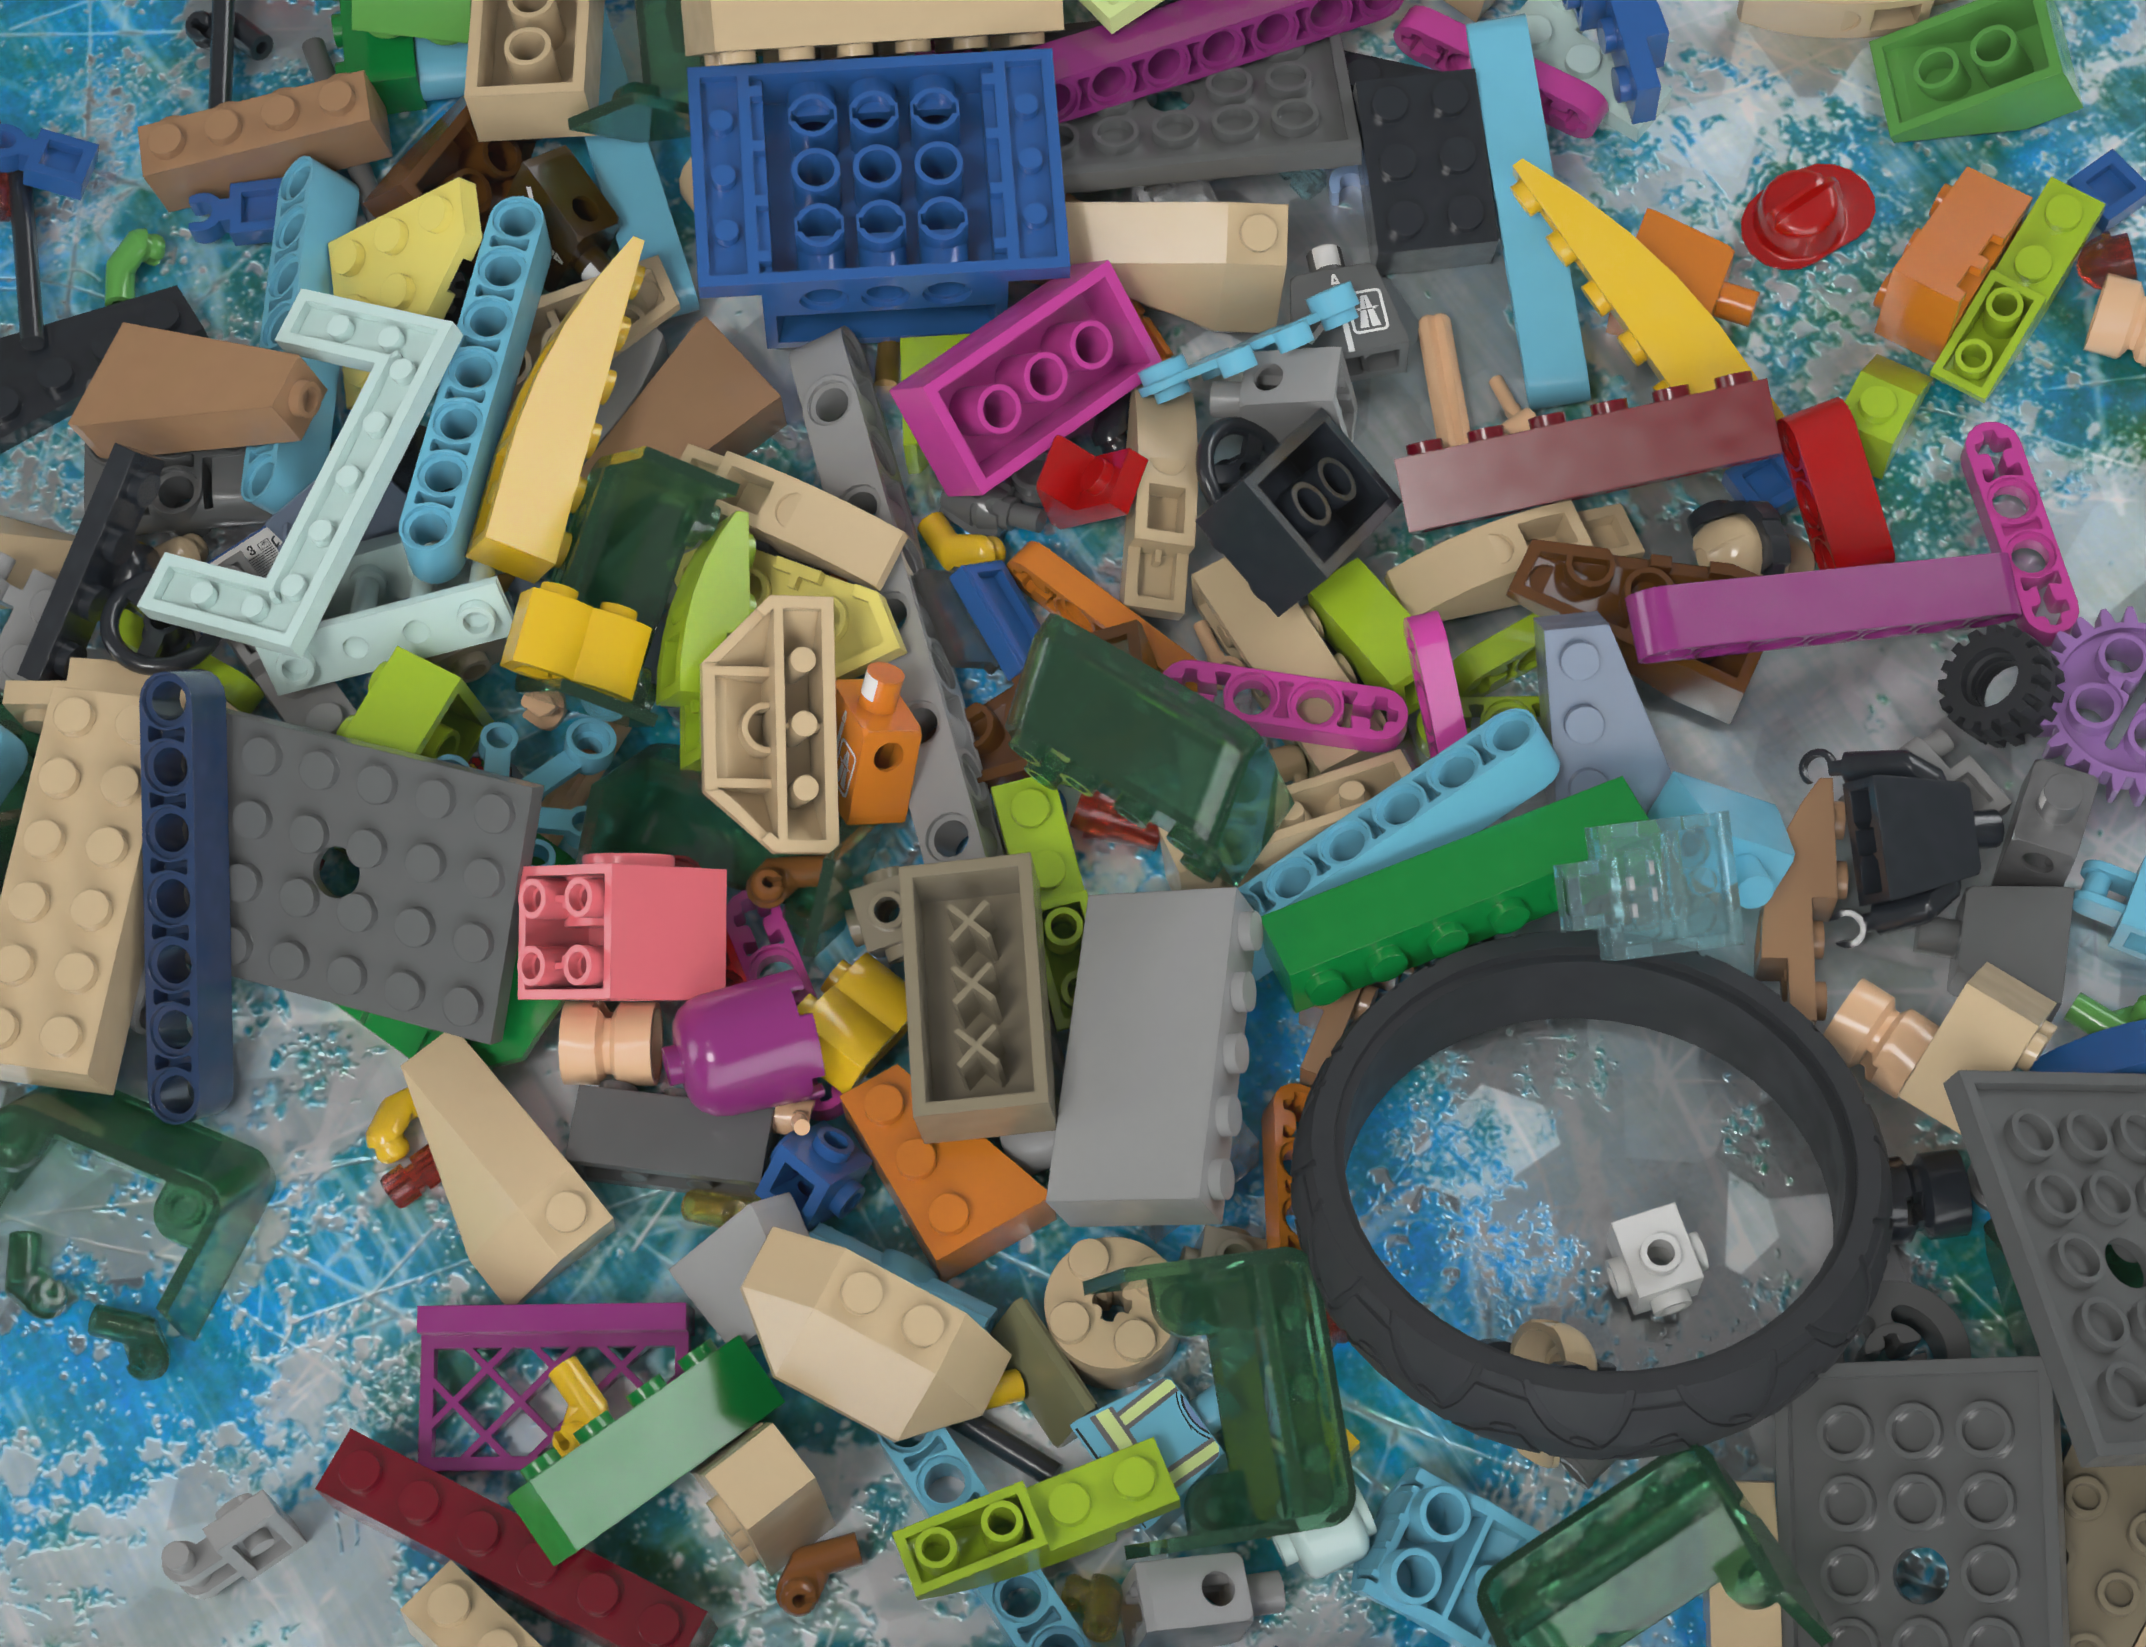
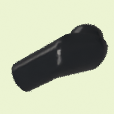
M204 10L195 11L186 20V34L193 40L196 46L209 51L211 12L208 13ZM235 11L234 48H239L256 61L267 58L274 44L271 36Z

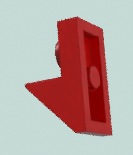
M1056 435L1036 485L1038 496L1050 523L1061 530L1128 515L1148 459L1131 448L1094 456L1065 437Z

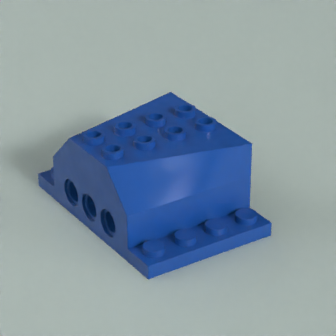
M1052 48L687 67L699 298L762 295L767 349L801 347L844 325L855 334L860 344L881 343L884 341L900 342V338L972 334L1008 309V281L1070 278L1071 265Z

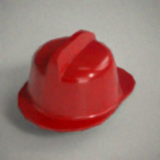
M1813 164L1798 170H1790L1776 176L1765 189L1759 192L1747 204L1741 219L1742 240L1749 253L1763 265L1779 270L1802 269L1856 240L1869 229L1876 213L1875 196L1865 180L1852 170L1836 164Z

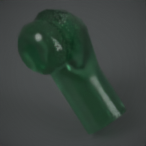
M97 1304L94 1307L88 1323L89 1335L122 1343L130 1363L125 1367L134 1379L148 1381L162 1377L171 1361V1349L159 1321L151 1315L108 1305Z

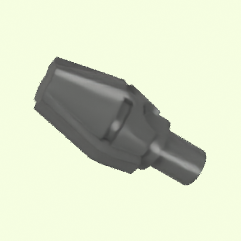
M1003 481L982 496L948 497L943 489L940 498L941 507L939 512H942L947 519L970 534H982L984 536L1000 538L1002 531H1012L1015 527L1040 533L1044 529L1047 520L1045 509L1022 504L1020 498L1013 496L1015 488Z

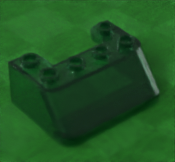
M1050 613L1033 636L1005 723V728L1011 736V740L1008 743L1009 747L1027 761L1024 770L1037 782L1054 791L1062 784L1066 787L1074 788L1089 797H1093L1096 791L1101 792L1115 801L1112 805L1113 808L1131 823L1141 828H1146L1148 823L1152 822L1169 832L1166 839L1184 853L1180 863L1191 873L1208 883H1212L1216 877H1219L1232 886L1237 887L1295 804L1264 739L1250 725L1236 715L1064 617Z

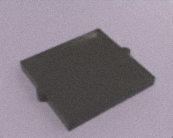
M954 566L950 571L919 569L913 575V578L950 667L985 669L990 675L994 674L997 670H1002L949 579L959 567Z

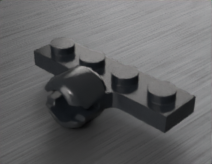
M118 443L114 444L17 675L30 681H67L70 657L87 658L86 648L97 622L100 621L103 607L112 592L130 577L140 572L157 568L161 560L157 550L150 545L142 544L136 540V531L146 507L154 501L159 492L160 474L166 461L138 449ZM130 603L125 607V609L133 613L138 612Z

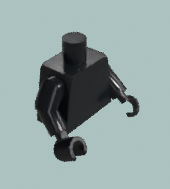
M1817 748L1808 751L1800 760L1799 775L1805 784L1814 783L1808 775V766L1812 760L1819 757L1825 758L1830 776H1842L1845 782L1842 786L1859 907L1871 905V912L1864 914L1853 908H1842L1833 914L1829 922L1838 920L1843 916H1850L1857 920L1860 925V932L1856 938L1836 942L1837 946L1853 948L1863 941L1866 933L1876 931L1880 936L1931 922L1960 896L1961 880L1979 875L1981 870L1979 849L1997 848L2003 842L2005 834L2004 823L1997 810L1973 811L1971 791L1966 783L1947 781L1941 768L1908 750L1844 752L1841 760H1836L1834 755L1828 750Z

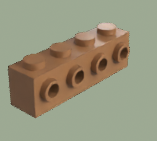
M364 70L353 73H338L326 80L298 87H283L270 94L238 102L228 101L217 105L215 108L183 116H168L159 122L138 127L143 177L168 212L191 207L189 197L198 193H211L219 199L229 198L230 183L282 178L290 165L304 155L310 156L333 171L393 157L386 106Z

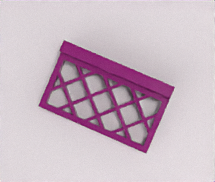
M686 1302L417 1306V1333L421 1335L418 1463L435 1472L520 1471L553 1446V1433L561 1429L563 1420L553 1429L529 1404L551 1381L548 1374L556 1366L568 1358L576 1356L582 1349L598 1348L616 1366L597 1385L600 1392L604 1394L623 1374L637 1388L644 1384L630 1367L649 1348H675V1375L667 1382L669 1384L684 1373L677 1361L691 1352V1336H695V1309ZM610 1348L634 1349L621 1360ZM517 1349H532L549 1368L520 1395L496 1369ZM543 1349L567 1350L554 1361ZM438 1350H465L482 1367L455 1396L438 1380ZM477 1350L500 1351L488 1362ZM490 1376L515 1402L486 1429L462 1403ZM437 1392L448 1402L438 1413ZM456 1410L480 1437L460 1457H435L436 1429ZM523 1410L548 1436L528 1456H512L494 1437ZM487 1444L499 1455L495 1457H475Z

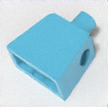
M1672 772L1647 814V817L1657 831V845L1686 882L1694 887L1735 899L1740 906L1747 909L1759 908L1771 899L1774 891L1794 861L1795 851L1775 804L1682 773Z

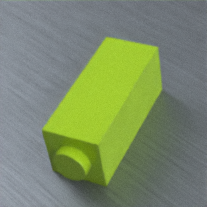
M1357 557L1341 568L1336 569L1328 579L1307 594L1309 606L1314 610L1322 624L1324 639L1337 653H1341L1360 680L1365 685L1383 687L1395 691L1403 698L1408 709V715L1420 709L1403 625L1404 618L1411 617V615Z

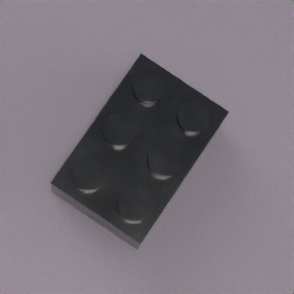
M1475 68L1355 81L1352 96L1362 144V165H1358L1371 264L1376 266L1380 276L1491 264L1499 237Z
M1321 407L1275 445L1201 514L1195 522L1205 532L1211 545L1218 552L1224 554L1248 582L1253 594L1265 602L1277 617H1280L1328 579L1402 503V500Z

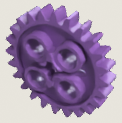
M2127 606L2121 621L2117 623L2107 609H2101L2095 621V628L2084 618L2079 617L2076 619L2071 635L2062 631L2056 634L2051 645L2052 650L2049 651L2056 656L2060 662L2057 667L2064 672L2065 682L2057 686L2065 693L2062 703H2053L2052 709L2058 714L2052 723L2046 719L2041 722L2040 726L2044 731L2037 737L2051 738L2042 753L2044 759H2051L2062 755L2066 760L2063 766L2094 775L2099 779L2100 784L2106 785V800L2108 803H2113L2122 789L2129 790L2134 807H2140L2146 796V751L2139 747L2135 740L2146 739V698L2137 710L2118 746L2115 749H2109L2106 747L2105 741L2112 733L2124 708L2130 702L2146 673V623L2138 622L2133 606ZM2107 660L2123 662L2129 667L2131 672L2122 673L2116 671L2109 666ZM2077 710H2092L2101 717L2103 722L2088 721L2080 716Z

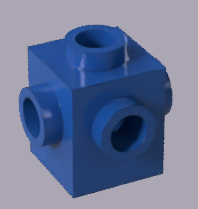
M823 1120L810 1127V1131L806 1135L800 1136L793 1130L780 1140L771 1153L770 1164L754 1193L763 1200L790 1192L796 1202L806 1229L809 1231L815 1228L819 1222L823 1223L835 1215L839 1219L846 1217L858 1205L865 1193V1187L860 1183L873 1160L855 1146L852 1139L845 1132L832 1127Z

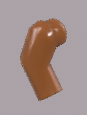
M811 855L767 858L751 874L747 881L746 892L748 898L760 908L771 909L780 906L798 888L830 886L829 856Z
M855 1532L802 1546L791 1554L776 1587V1600L787 1614L794 1617H802L811 1613L818 1603L831 1574L863 1565Z

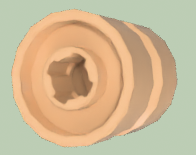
M2111 273L2107 274L2094 310L2083 350L2114 359L2119 358L2127 349L2132 350L2134 360L2137 363H2141V366L2146 367V296H2144L2145 292L2142 282Z
M1862 978L1843 1002L1823 1035L1836 1049L1848 1068L1858 1064L1864 1066L1865 1080L1893 1098L1898 1099L1900 1091L1940 1026L1912 1008L1901 1013L1895 1010V997Z
M565 1001L560 1018L558 1051L560 1074L564 1085H599L607 1075H613L617 1081H623L634 1086L658 1085L663 1060L661 1051L663 1047V1018L659 1002H620L615 1011L610 1012L604 1001Z

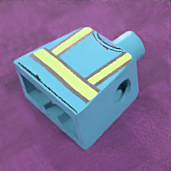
M1166 1376L1079 1418L1070 1427L1094 1460L1154 1437L1179 1495L1181 1507L1139 1524L1153 1542L1228 1467L1230 1461L1213 1435L1245 1411L1222 1379L1216 1381L1188 1402L1171 1377Z

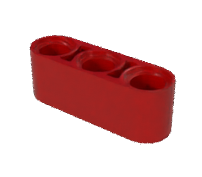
M1835 397L1778 419L1776 424L1782 455L1818 569L1826 570L1895 563V551L1857 425L1848 405L1843 399Z

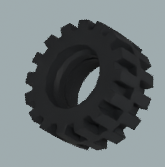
M1998 624L1987 626L1986 635L1977 629L1969 633L1967 636L1970 643L1963 646L1958 642L1951 650L1956 654L1953 662L1945 660L1942 665L1941 671L1947 674V678L1938 680L1937 690L1945 696L1939 700L1941 708L1949 714L1947 717L1954 724L1985 745L1989 743L1995 748H2005L2006 743L2009 742L2017 747L2025 744L2024 735L2027 733L2036 738L2044 731L2040 726L2041 722L2046 719L2052 723L2058 714L2052 709L2053 703L2063 702L2065 692L2057 686L2065 682L2064 672L2057 667L2060 662L2038 640L2015 626L2006 625L2005 629H2003ZM2017 666L2016 684L2009 695L1999 703L1985 707L1984 698L1986 690L1993 678L2003 670Z

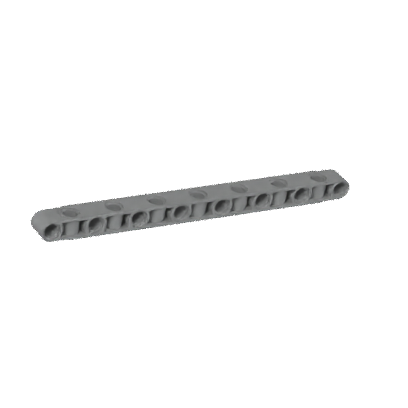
M844 325L789 352V361L823 491L872 515L876 512V517L904 531L908 535V539L881 591H875L886 598L897 626L906 617L905 623L899 629V633L907 654L888 663L897 666L903 671L905 678L900 696L921 727L922 737L909 809L924 864L1007 855L988 785L985 782H977V778L982 776L981 770H983L978 750L974 747V735L970 722L967 721L964 710L966 708L869 365L860 342L855 334ZM848 580V583L864 586L862 584ZM937 725L935 734L925 742L929 731ZM969 836L967 846L961 853L956 855L959 843L962 839ZM1049 1006L1056 1112L1058 1117L1065 1059ZM1056 1130L1000 1136L1005 1155L1030 1176L1051 1168Z

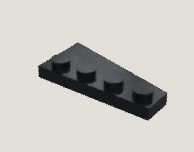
M175 285L45 324V346L37 351H28L21 347L20 332L0 338V454L73 415L86 391L88 379L93 378L123 322L208 338L204 327L178 286Z

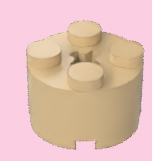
M1123 1237L1087 1238L1072 1246L1070 1252L1059 1261L1050 1275L1044 1298L1048 1331L1082 1382L1101 1389H1125L1136 1385V1382L1146 1379L1154 1373L1157 1374L1172 1359L1181 1335L1180 1293L1172 1266L1153 1249L1138 1241ZM1112 1305L1124 1307V1312H1118L1113 1322L1103 1320L1102 1311H1109Z

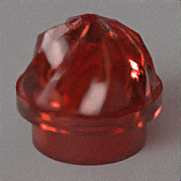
M2109 231L2102 232L2101 235L2091 239L2083 246L2076 265L2077 272L2083 281L2093 288L2102 290L2108 273L2138 280L2128 233L2111 236Z

